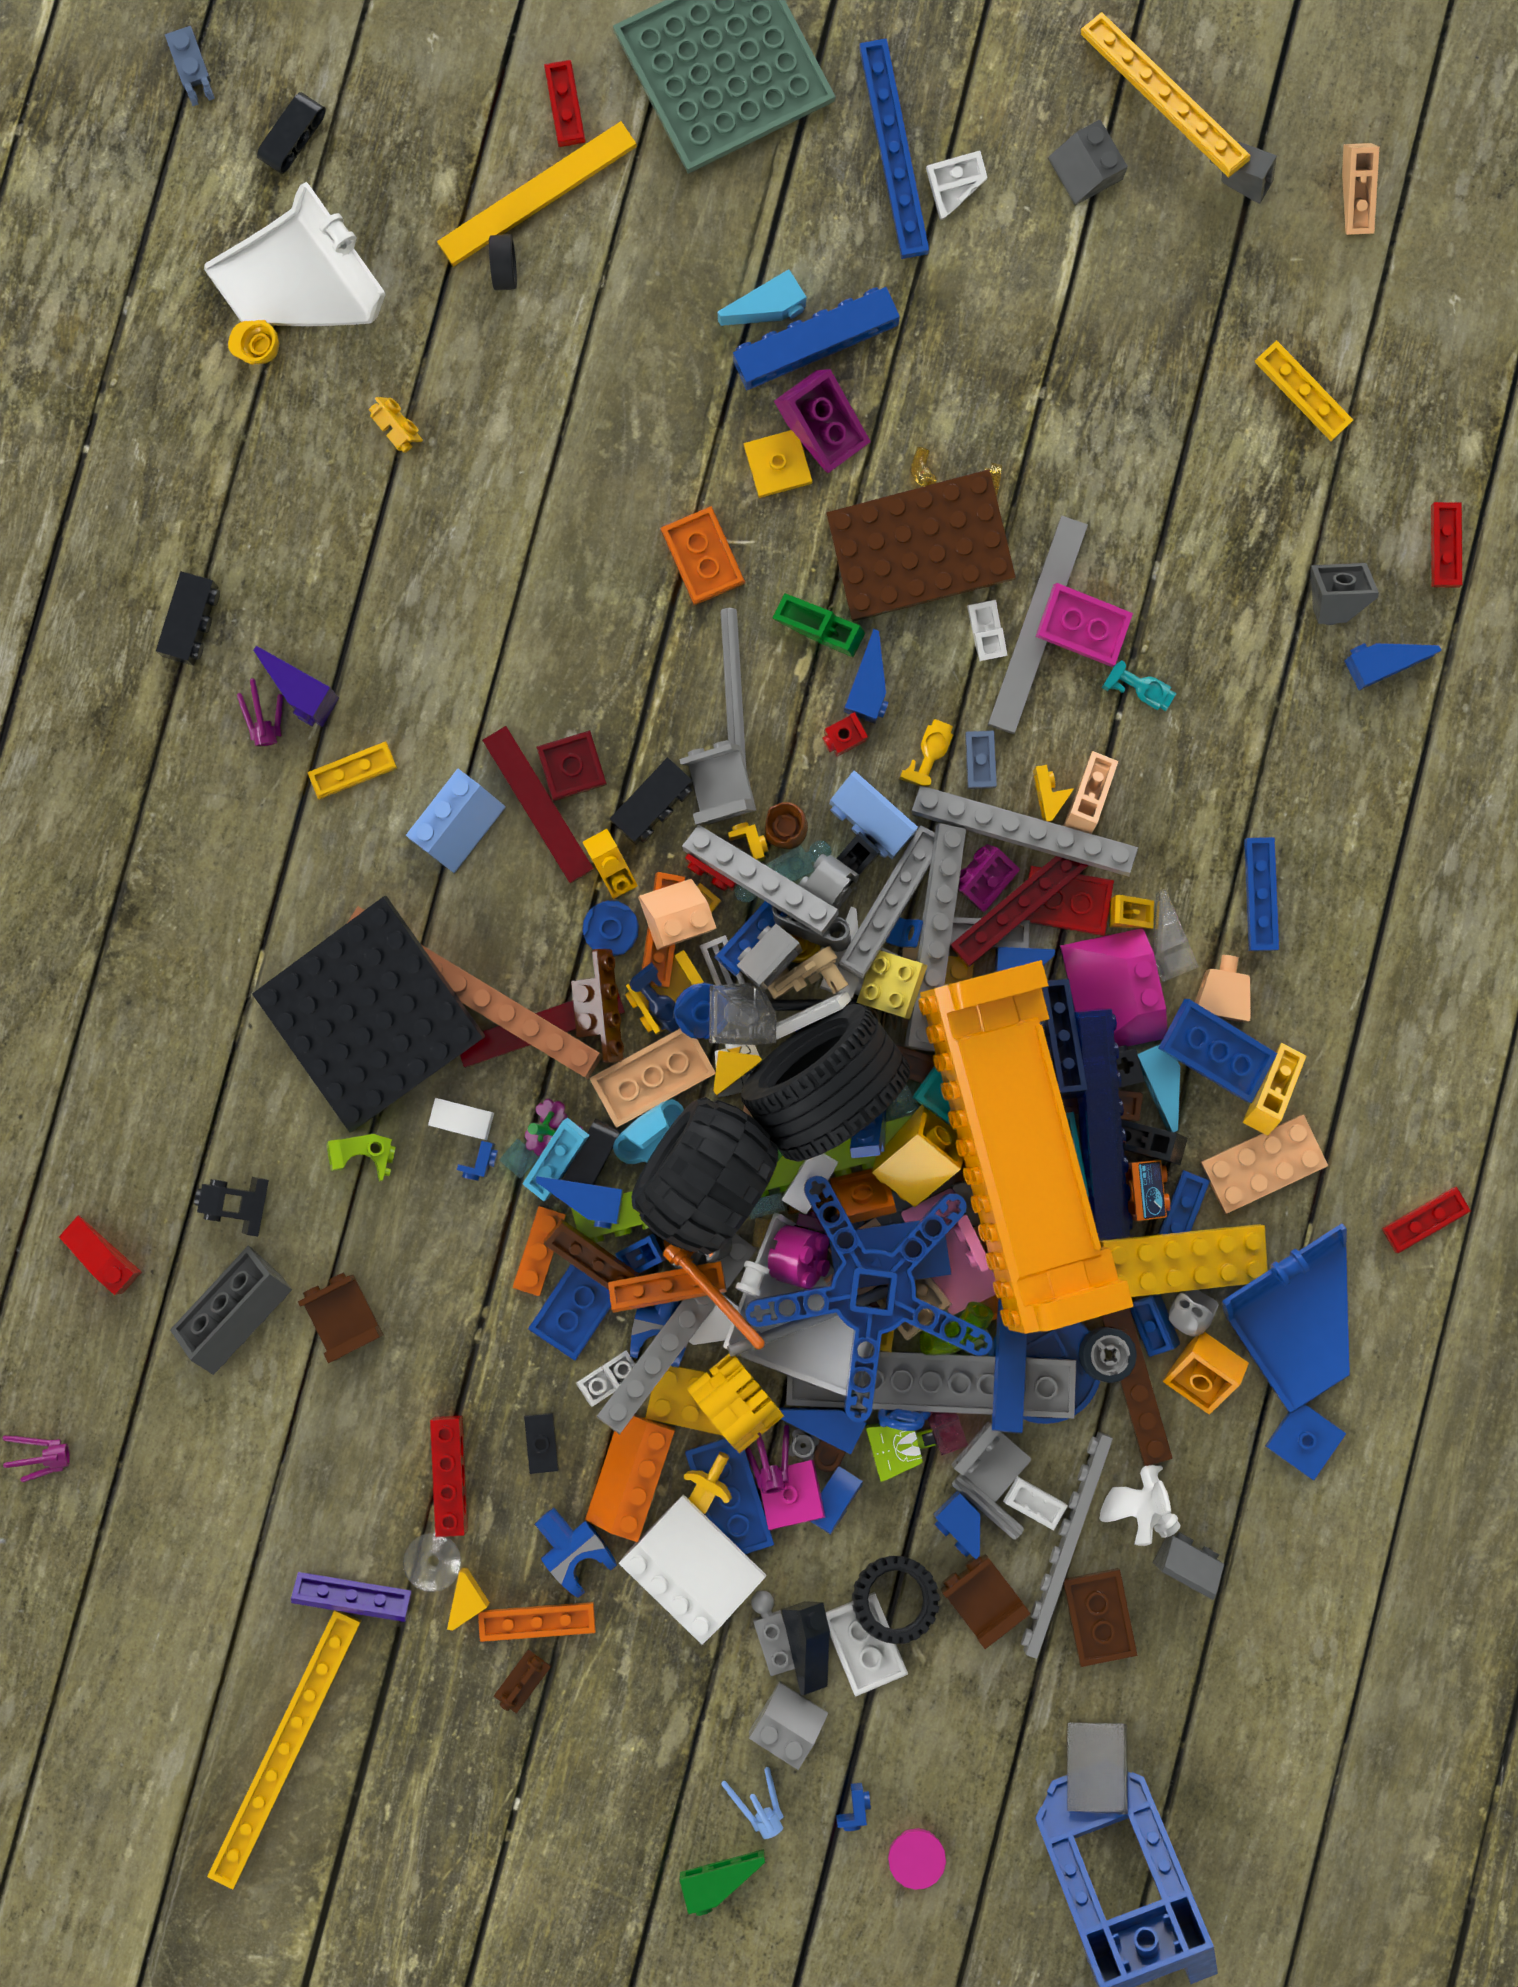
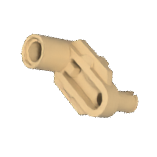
M828 946L791 971L786 968L767 989L775 1000L793 988L798 992L806 987V979L813 984L823 976L833 994L849 984L835 965L838 957L831 946Z

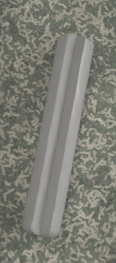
M959 1474L954 1479L953 1487L1012 1539L1016 1540L1023 1533L1024 1528L964 1475Z

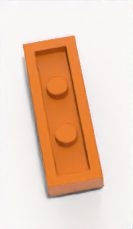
M542 1206L538 1207L512 1288L541 1296L554 1255V1251L544 1245V1239L561 1219L565 1221L567 1214Z

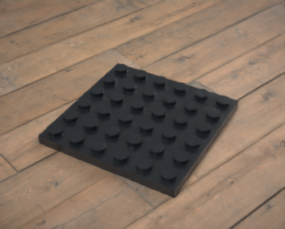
M387 896L380 898L252 993L349 1133L358 1129L486 1037Z

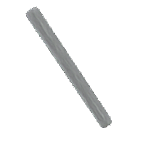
M725 608L721 610L728 740L732 744L741 746L746 766L737 610Z

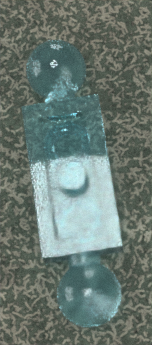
M819 840L810 846L807 853H805L801 845L765 865L795 882L814 872L815 869L811 863L816 862L821 854L831 855L832 850L827 842ZM736 885L735 896L741 902H750L756 897L755 894L742 886Z

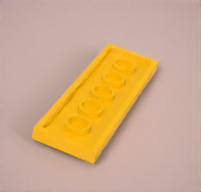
M1261 1224L1100 1241L1101 1247L1111 1248L1118 1278L1120 1280H1127L1131 1297L1245 1285L1268 1271L1265 1225Z

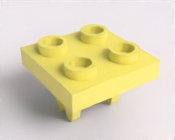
M880 950L865 975L856 1003L910 1020L928 965Z

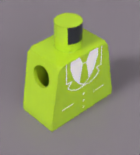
M880 1423L865 1425L881 1482L923 1463L920 1450L936 1446L932 1429L915 1433V1431H902L888 1426L881 1427Z

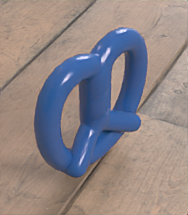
M881 1409L878 1412L881 1427L888 1426L902 1431L921 1429L925 1424V1420L931 1416V1412H914L902 1409Z

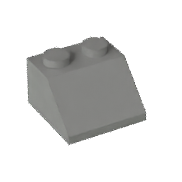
M777 924L772 928L767 926L757 937L760 941L752 949L747 947L738 957L740 962L737 964V967L763 992L803 951L800 943Z
M779 1681L750 1728L749 1739L799 1770L812 1749L828 1712Z

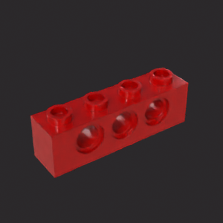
M463 1415L434 1417L430 1420L435 1537L464 1536L468 1531Z

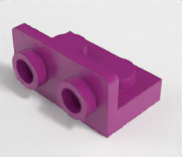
M989 844L979 848L970 864L960 871L958 891L982 912L989 908L1020 871L999 848Z

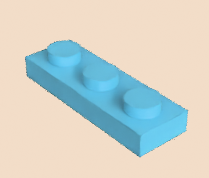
M569 1118L563 1120L524 1180L523 1185L541 1200L546 1201L549 1199L552 1193L536 1183V1176L561 1180L590 1135Z

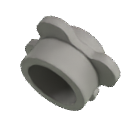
M801 1429L794 1430L788 1454L792 1457L796 1455L803 1458L804 1461L813 1460V1452L815 1446L819 1443V1438L805 1434ZM805 1443L806 1447L801 1448L800 1444Z

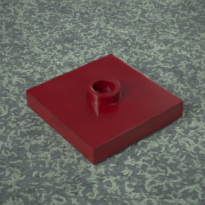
M590 730L537 746L553 801L607 785Z

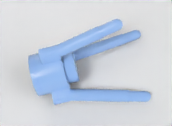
M765 1767L764 1770L773 1811L770 1807L763 1809L755 1794H751L750 1799L757 1811L755 1817L728 1783L722 1781L721 1785L751 1822L755 1832L760 1831L763 1839L772 1838L783 1830L780 1820L784 1816L779 1808L769 1767Z

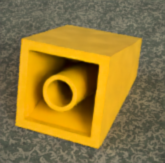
M921 1105L887 1143L884 1152L876 1156L872 1173L881 1183L894 1190L902 1200L916 1207L961 1170L963 1156H959L956 1148L957 1132Z

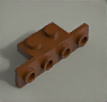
M593 949L595 978L571 981L577 1038L601 1035L603 1062H621L623 1060L624 1045L621 1041V1016L618 1011V988L614 972L615 959L611 949Z

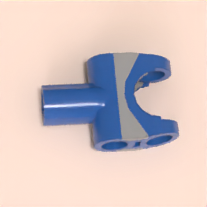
M682 1300L637 1308L632 1328L630 1357L638 1359L640 1347L643 1346L649 1337L658 1335ZM687 1344L671 1364L672 1367L679 1368Z
M553 1507L535 1522L534 1525L553 1547L541 1557L542 1562L555 1579L575 1597L579 1598L585 1593L576 1575L575 1568L579 1561L592 1558L600 1563L603 1562L609 1570L617 1566L616 1560L605 1541L588 1521L585 1520L575 1530H572Z

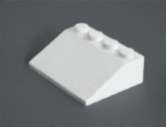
M684 1494L639 1538V1541L625 1553L619 1562L701 1644L705 1643L766 1577V1574Z

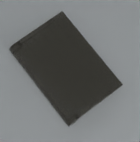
M1068 1722L1067 1811L1128 1814L1127 1724Z

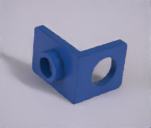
M899 918L885 943L900 948H916L923 921ZM914 926V934L912 938L908 940L909 931Z

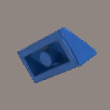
M1161 1294L1147 1295L1133 1301L1134 1307H1130V1311L1149 1357L1173 1350L1180 1345L1175 1328L1169 1321V1313Z

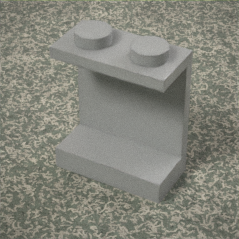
M729 740L713 744L714 749L704 751V748L695 749L688 752V757L679 759L681 765L689 766L700 812L693 813L695 825L706 826L756 811L740 745L732 744Z

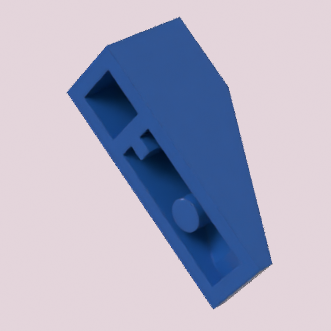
M873 629L846 702L844 713L850 715L855 712L858 718L875 724L877 717H884L889 702L884 701L886 687L879 631Z
M1366 643L1350 650L1352 655L1344 661L1358 690H1361L1425 661L1442 650L1439 645L1376 643L1367 647Z
M536 1176V1183L588 1220H594V1226L611 1229L612 1223H619L624 1190Z
M779 1408L784 1415L781 1420L849 1454L852 1453L866 1425L865 1421L858 1423L848 1418L845 1410L841 1408ZM853 1409L855 1415H859V1411Z

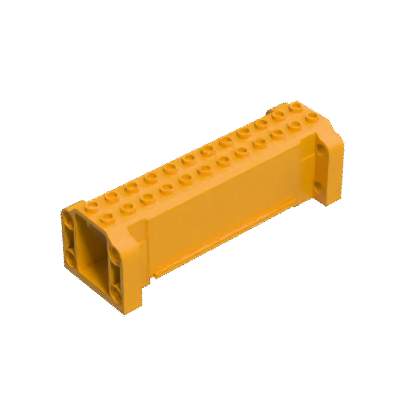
M1042 960L920 992L921 998L918 1000L920 1011L923 1016L926 1015L928 1027H926L928 1041L930 1044L933 1043L936 1055L933 1056L934 1065L938 1072L941 1071L943 1083H941L942 1095L945 1100H948L951 1111L948 1112L949 1122L953 1129L956 1128L958 1136L956 1148L959 1156L964 1158L966 1168H963L964 1178L967 1185H971L973 1192L971 1205L974 1212L979 1215L981 1223L978 1225L981 1240L986 1242L987 1245L986 1262L989 1269L993 1270L996 1279L993 1282L994 1292L997 1298H1001L1003 1309L1000 1311L1001 1319L1005 1327L1008 1326L1009 1330L1024 1334L1055 1330L1134 1307L1127 1280H1120L1118 1278L1111 1248L1101 1247L1046 1037L1043 1026L1040 1025L1041 1021L1050 1019L1042 992L1043 987L1049 986Z

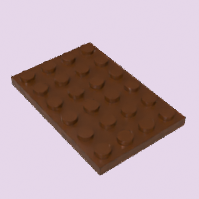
M990 469L826 512L853 622L1016 580Z

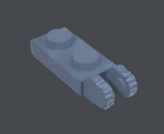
M188 26L165 34L182 85L188 93L192 106L199 105L198 97L193 87L203 84V90L208 100L215 99L209 83L211 79L192 27Z

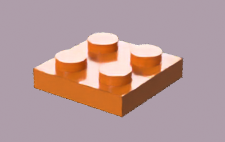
M873 1168L830 1178L832 1189L851 1224L897 1213L891 1188L876 1178L872 1173Z

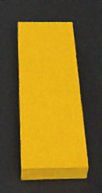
M385 741L307 773L316 796L320 800L398 768L388 743Z

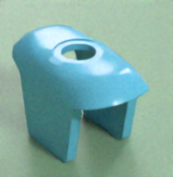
M671 1099L658 1104L638 1117L616 1138L613 1145L616 1156L626 1164L647 1163L663 1136L684 1111L683 1106L678 1101Z

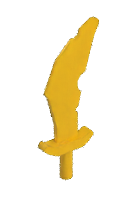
M719 1452L708 1474L698 1470L687 1471L684 1474L685 1480H691L696 1483L688 1499L703 1514L707 1513L715 1496L720 1497L724 1503H728L732 1499L727 1486L718 1480L729 1460V1456L724 1452Z

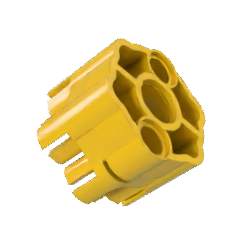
M728 1353L709 1369L710 1375L706 1372L691 1384L687 1390L725 1439L740 1454L760 1437L758 1435L759 1432L763 1435L782 1419L784 1415L768 1394L762 1390L758 1382L754 1380L749 1371L745 1369L736 1356L731 1357Z

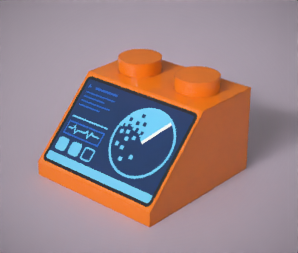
M1161 1160L1123 1163L1128 1220L1142 1221L1167 1217L1166 1211H1170V1198L1168 1194H1164L1163 1183L1167 1182L1166 1166L1161 1164Z

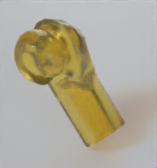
M917 447L910 473L921 487L935 484L936 476L931 474V471L926 466L930 451L923 447Z

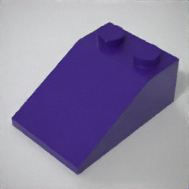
M255 646L253 651L287 702L295 709L293 714L298 716L299 720L312 727L314 723L323 727L339 699L335 692L329 686L262 648Z

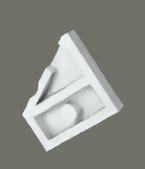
M980 151L927 165L926 167L940 221L944 220L987 180Z

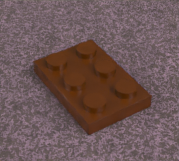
M1115 1568L1065 1578L1063 1585L1080 1666L1084 1667L1138 1656L1120 1569Z

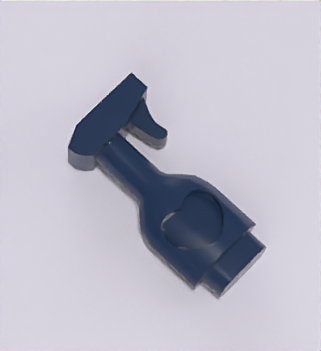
M651 962L631 979L629 985L633 991H641L649 1001V1013L662 1030L666 1029L669 1033H673L679 1028L674 1017L675 1001L668 996L658 995L649 984L653 981L658 986L662 985L657 977L658 970Z

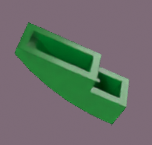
M784 593L772 617L784 626L854 658L865 635L860 625L837 617L832 611Z

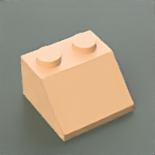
M692 879L638 896L657 950L716 929L708 902Z

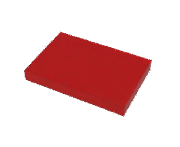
M1030 866L1028 879L1042 867ZM1079 874L1025 920H1029L1030 924L1105 936L1114 880Z

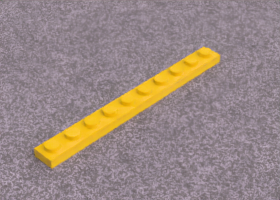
M334 1610L209 1871L208 1878L232 1890L235 1888L362 1620L345 1612Z

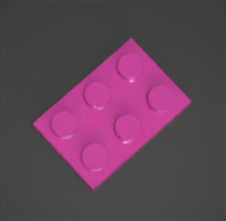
M1055 583L1035 637L1113 667L1118 659L1133 613Z

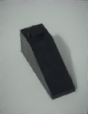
M1098 1116L1091 1141L1181 1165L1188 1138L1178 1133L1122 1119Z
M804 1601L781 1609L800 1694L806 1695L827 1687L830 1630L824 1603Z

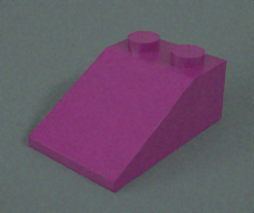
M831 369L814 371L774 400L788 427L800 439L826 473L831 472L871 442Z

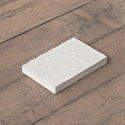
M876 1593L869 1594L868 1601L872 1615L876 1621L889 1628ZM852 1601L826 1612L831 1639L856 1697L908 1675V1672L896 1644L882 1642L872 1637L858 1623L856 1614L853 1611L852 1605L854 1604Z

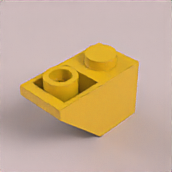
M608 829L583 841L588 854L613 899L638 886Z

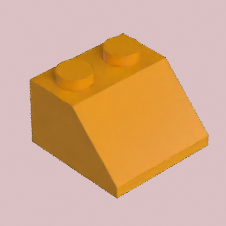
M1204 1332L1194 1337L1187 1344L1163 1379V1382L1210 1415L1240 1386L1249 1363Z

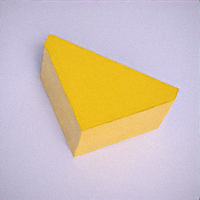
M1115 895L1111 898L1109 927L1153 929V900L1124 895Z
M718 1050L713 1088L715 1095L718 1096L761 1063L762 1059L760 1056Z
M462 1567L459 1571L447 1630L453 1631L486 1609L490 1603L468 1568Z

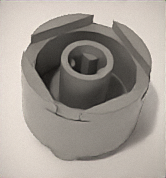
M821 854L813 865V868H815L814 872L809 878L805 876L798 885L839 910L852 892V889L848 887L850 882L854 881L857 883L859 874L834 856Z

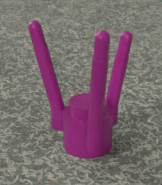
M251 678L250 685L257 719L256 723L253 724L242 694H237L240 708L250 732V739L254 741L255 746L259 747L277 744L276 737L282 736L280 726L283 695L278 694L274 726H272L271 721H263L256 681L254 678Z
M784 1425L781 1470H778L777 1465L769 1466L760 1432L758 1433L760 1437L757 1439V1445L763 1465L761 1472L751 1449H745L757 1478L758 1488L762 1489L764 1494L780 1492L785 1489L784 1483L789 1482L787 1472L789 1425Z
M7 1435L2 1437L3 1441L48 1447V1449H43L42 1457L16 1460L3 1464L4 1468L43 1463L45 1467L49 1466L21 1477V1482L33 1480L52 1472L63 1471L64 1467H68L70 1464L68 1444H61L60 1439L44 1440Z

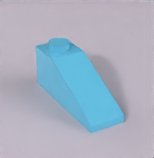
M788 269L719 310L718 322L722 326L782 321L787 317L792 319L804 311L807 297Z
M1158 1044L1137 1055L1144 1081L1166 1130L1176 1132L1178 1131L1180 1065L1178 1060L1158 1049L1160 1046Z

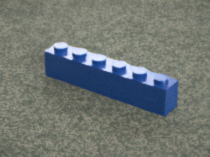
M887 287L882 289L872 288L866 291L861 298L854 301L852 298L846 299L839 303L835 309L830 311L827 309L820 310L807 321H795L789 324L786 330L779 333L772 331L765 334L761 338L762 340L753 344L746 342L739 345L736 351L733 352V362L747 391L897 327L900 316Z

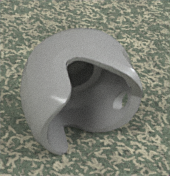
M1199 1290L1186 1291L1185 1294L1179 1293L1171 1305L1169 1321L1184 1334L1197 1337L1203 1334L1211 1325L1219 1304Z

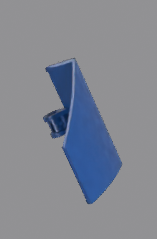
M1343 1223L1300 1251L1293 1249L1290 1251V1255L1279 1263L1275 1261L1270 1264L1269 1271L1222 1301L1223 1312L1230 1325L1290 1413H1293L1350 1375L1346 1254L1347 1229Z

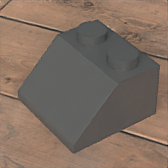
M1101 119L1077 131L1048 157L1074 205L1123 180L1128 167Z
M1178 1532L1177 1536L1166 1537L1152 1563L1163 1573L1214 1600L1224 1568V1564L1217 1559L1219 1554L1206 1546H1203L1202 1550L1192 1545L1194 1540Z

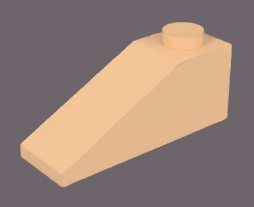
M1372 143L1344 144L1342 180L1345 232L1347 235L1373 234L1375 232L1380 147Z
M1092 751L1063 826L1090 834L1093 833L1118 764L1117 760Z

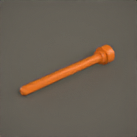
M670 1244L663 1252V1256L671 1264L680 1265L756 1349H762L765 1346L763 1338L691 1261L687 1250Z

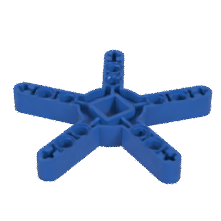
M813 1176L806 1180L804 1184L805 1196L841 1263L836 1268L829 1286L752 1300L745 1309V1316L751 1325L762 1327L837 1313L839 1318L854 1330L844 1409L848 1418L858 1423L864 1422L870 1417L873 1407L881 1335L896 1329L904 1321L974 1355L982 1356L991 1350L993 1342L988 1332L916 1298V1285L911 1273L919 1262L965 1214L967 1205L962 1196L950 1193L941 1197L891 1252L880 1249L864 1248L826 1178ZM813 1181H816L818 1184L823 1183L825 1186L821 1190L823 1196L827 1198L831 1195L833 1199L823 1203L819 1208H817L815 1203L820 1202V1198L817 1194L811 1195L809 1192L813 1188L811 1184ZM948 1200L953 1202L957 1200L959 1202L956 1205L958 1212H949L945 1218L950 1221L946 1224L943 1218L936 1215L935 1212L939 1210L943 1214L948 1209L946 1202ZM834 1206L838 1209L839 1217L835 1222L828 1223L824 1220L823 1211L826 1207ZM932 1219L938 1221L940 1225V1231L935 1236H929L925 1231V1224ZM842 1232H849L852 1235L853 1242L848 1248H841L837 1244V1237ZM914 1240L919 1243L920 1252L915 1257H909L905 1253V1246L909 1241ZM860 1274L889 1278L886 1309L856 1305ZM813 1294L821 1295L824 1300L823 1306L818 1310H812L807 1305L808 1298ZM786 1299L793 1301L795 1304L794 1312L788 1316L779 1312V1304ZM774 1301V1311L777 1318L771 1319V1313L763 1314L760 1321H757L755 1316H750V1312H753L755 1309L754 1306L760 1305L762 1310L770 1309L768 1302ZM927 1308L932 1311L933 1319L928 1324H920L918 1313L922 1309ZM950 1321H955L959 1325V1332L954 1337H948L944 1332L945 1325ZM967 1327H970L967 1333L971 1336L978 1338L982 1334L981 1339L985 1342L983 1347L977 1346L974 1349L975 1344L964 1338ZM862 1342H870L873 1345V1352L868 1357H861L858 1354L857 1349ZM859 1371H865L869 1374L870 1379L865 1386H857L854 1383V1376ZM852 1390L859 1393L868 1392L867 1397L861 1395V1404L866 1409L861 1410L859 1415H855L854 1410L850 1409L851 1405L854 1406L857 1403V1395L851 1394Z

